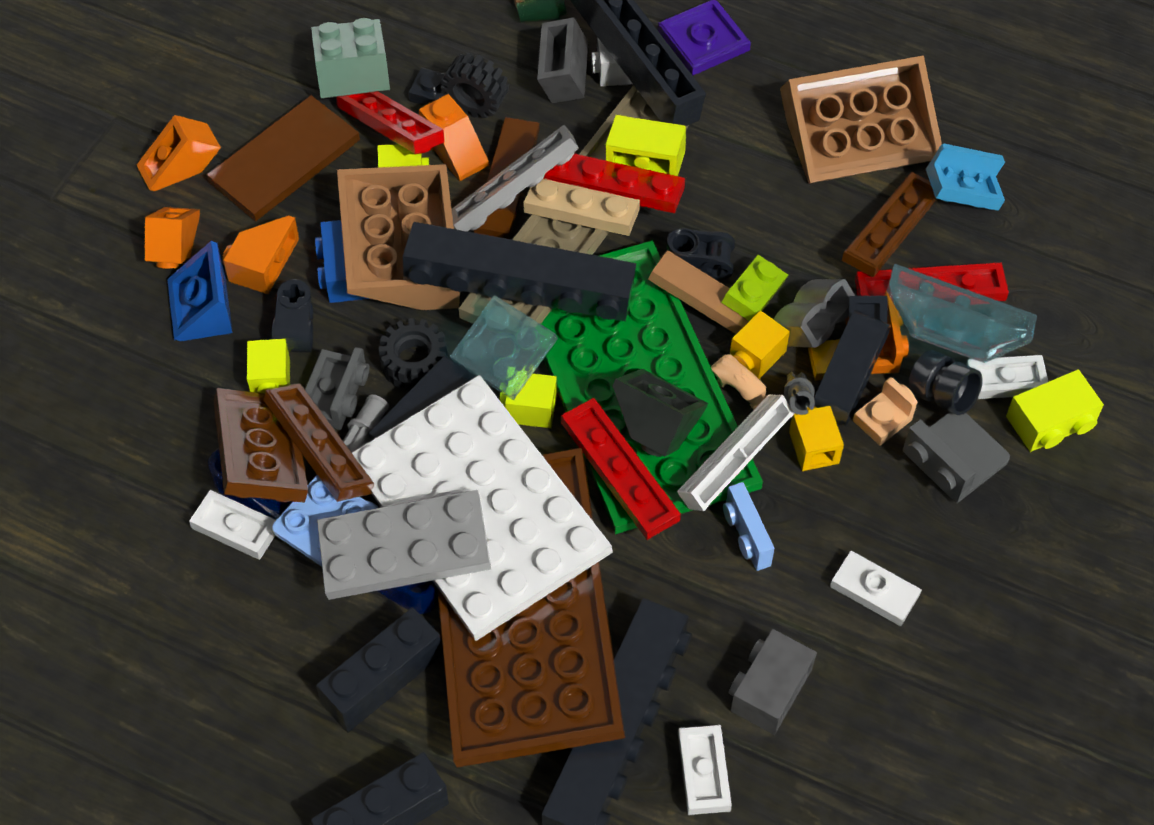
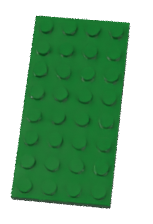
M649 241L600 255L601 257L637 263L626 322L615 319L607 320L599 316L577 312L570 313L552 308L534 332V337L550 376H557V393L565 413L595 398L678 511L683 514L693 510L687 507L677 491L738 426L680 299L648 280L651 272L661 260L654 242ZM644 369L707 402L708 405L677 451L667 456H653L642 450L641 443L630 437L613 388L616 378ZM583 454L615 535L637 528ZM753 459L749 461L709 505L727 500L728 487L741 482L744 483L748 493L762 489L763 481Z

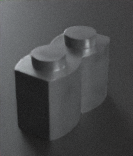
M846 279L811 280L798 291L794 303L784 306L777 313L774 320L790 331L787 347L820 346L830 337L835 324L842 322L849 316V296H855Z

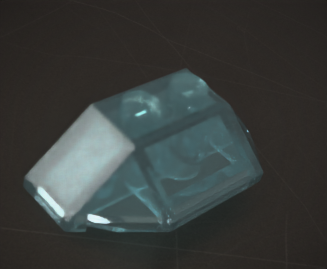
M894 264L886 291L913 338L982 363L991 361L1031 343L1034 337L1036 314Z

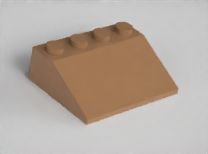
M924 55L789 79L780 88L786 121L808 184L930 162L942 145Z
M446 164L337 170L347 293L419 310L459 308L460 292L450 288L428 284L421 285L403 280V254L413 222L454 229Z

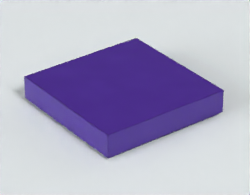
M710 0L658 23V32L692 76L750 51L751 42L717 0Z

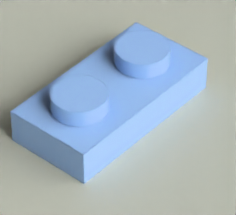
M741 482L729 486L727 500L723 504V511L730 526L735 525L740 535L738 543L742 555L745 559H751L756 571L770 567L775 548L744 483Z

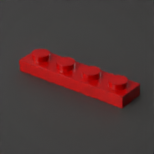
M378 91L336 96L338 108L414 154L426 153L432 147L445 142L444 130Z
M574 154L565 164L554 166L545 173L543 178L640 200V206L675 213L685 189V178L578 154Z
M1002 262L879 270L874 277L860 271L856 273L855 277L858 296H884L886 291H894L896 304H901L902 308L1006 301L1009 294Z
M595 398L561 415V424L577 446L582 448L583 454L646 540L680 521L681 513Z

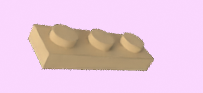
M542 179L537 185L530 187L524 201V213L627 236L630 235L640 210V200L547 179Z

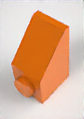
M449 94L419 109L421 117L444 130L445 142L432 147V149L459 181L489 166L487 156L469 117Z
M174 115L138 162L137 167L149 190L157 191L202 173L221 147L207 123Z
M163 207L146 216L145 261L156 262V266L159 268H178L179 264L189 259L199 222L200 209Z
M288 215L239 232L234 243L226 247L222 258L228 281L269 294L299 240L295 217Z

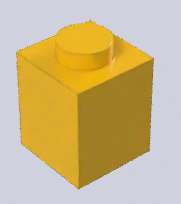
M760 310L732 338L730 355L735 357L739 363L760 379L786 352L790 331Z
M814 406L813 410L807 407L809 413L806 415L795 413L792 416L789 434L802 471L839 464L844 444L831 406L820 408Z

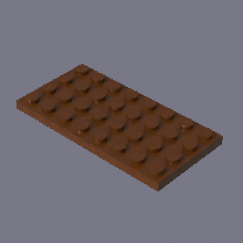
M582 448L542 455L593 521ZM599 562L477 641L474 640L438 589L453 761L457 768L625 738Z

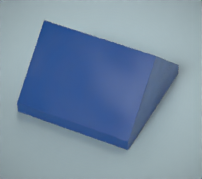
M210 241L167 279L174 340L186 341L233 333L225 272L218 244Z

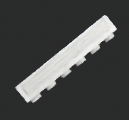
M768 395L677 491L690 510L705 511L709 504L788 419L795 414L783 395Z

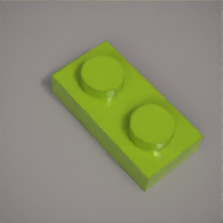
M757 255L729 289L721 303L750 321L760 310L762 311L783 285L788 274L760 255Z

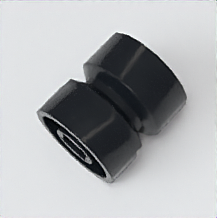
M933 349L926 351L919 357L914 364L909 378V389L914 395L929 402L935 400L937 406L956 415L965 414L972 408L979 397L983 384L982 374L979 370L959 361L955 362L953 358Z

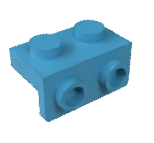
M942 144L926 168L936 199L997 211L1005 201L996 178L1005 163L1002 155Z

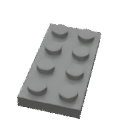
M478 490L317 519L324 587L328 600L491 570Z

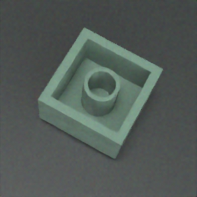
M360 18L350 23L337 24L327 22L317 27H311L321 98L390 90L380 19Z

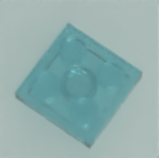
M494 295L450 355V358L475 376L480 375L487 384L514 400L558 337L551 330Z

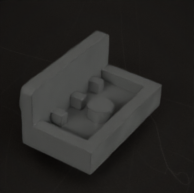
M355 347L352 356L322 349L305 391L335 429L341 430L346 417H352L357 403V396L355 395L359 385L364 386L367 381L369 364L365 363L363 349Z

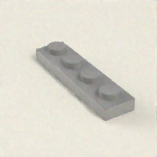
M565 125L560 127L453 207L454 227L462 231L476 230L484 224L487 216L498 208L503 209L509 206L516 198V195L526 187L537 185L544 178L545 173L554 166H560L568 162L574 155V151L579 149Z

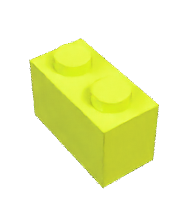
M615 115L606 142V161L678 176L685 154L686 126Z
M1078 369L1014 396L1006 418L1028 450L1032 452L1043 446L1045 449L1052 448L1059 444L1064 437L1077 433L1081 435L1087 433L1096 426L1098 416L1104 404Z

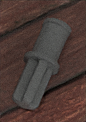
M790 372L786 376L788 382L784 387V397L794 413L806 415L809 413L807 407L813 410L815 405L814 386L804 373L801 372L795 375L793 372Z

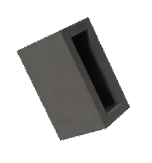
M575 18L542 23L537 80L552 103L584 98L588 41Z
M772 629L766 641L759 639L753 647L748 659L752 663L746 674L739 672L729 690V694L733 696L731 712L775 735L812 671L817 652Z

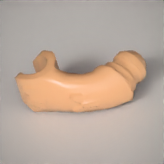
M732 355L722 356L711 366L714 375L718 378L719 386L722 388L727 384L735 388L742 398L750 403L753 410L767 397L766 386Z

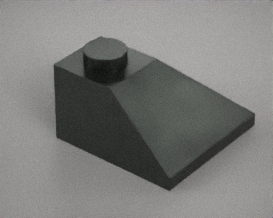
M644 369L616 378L613 384L631 439L641 443L642 450L657 457L667 456L679 449L708 405L707 402Z

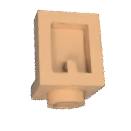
M890 377L884 382L882 392L854 414L853 422L881 446L912 421L917 400L908 387L899 384Z

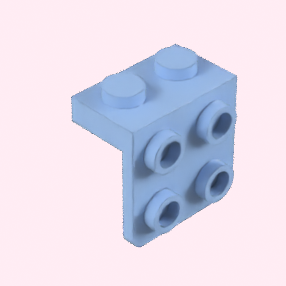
M316 475L308 484L305 503L292 502L274 522L273 531L278 538L322 566L317 519L379 507L361 497L337 502L319 476Z

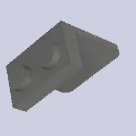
M949 412L931 427H928L920 419L909 428L902 450L956 503H959L1005 467L1010 459V454L967 413L956 415Z

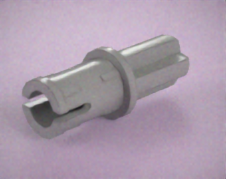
M369 395L356 419H351L348 423L349 431L343 442L351 453L370 442L369 432L382 420L384 414L388 411L389 404L380 396Z

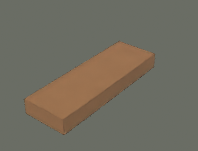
M668 250L648 278L654 284L735 334L749 322L721 303L730 288Z

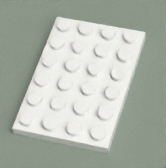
M480 375L352 453L374 482V487L371 490L372 496L381 508L467 491H479L491 570L433 580L475 641L613 553L612 545Z

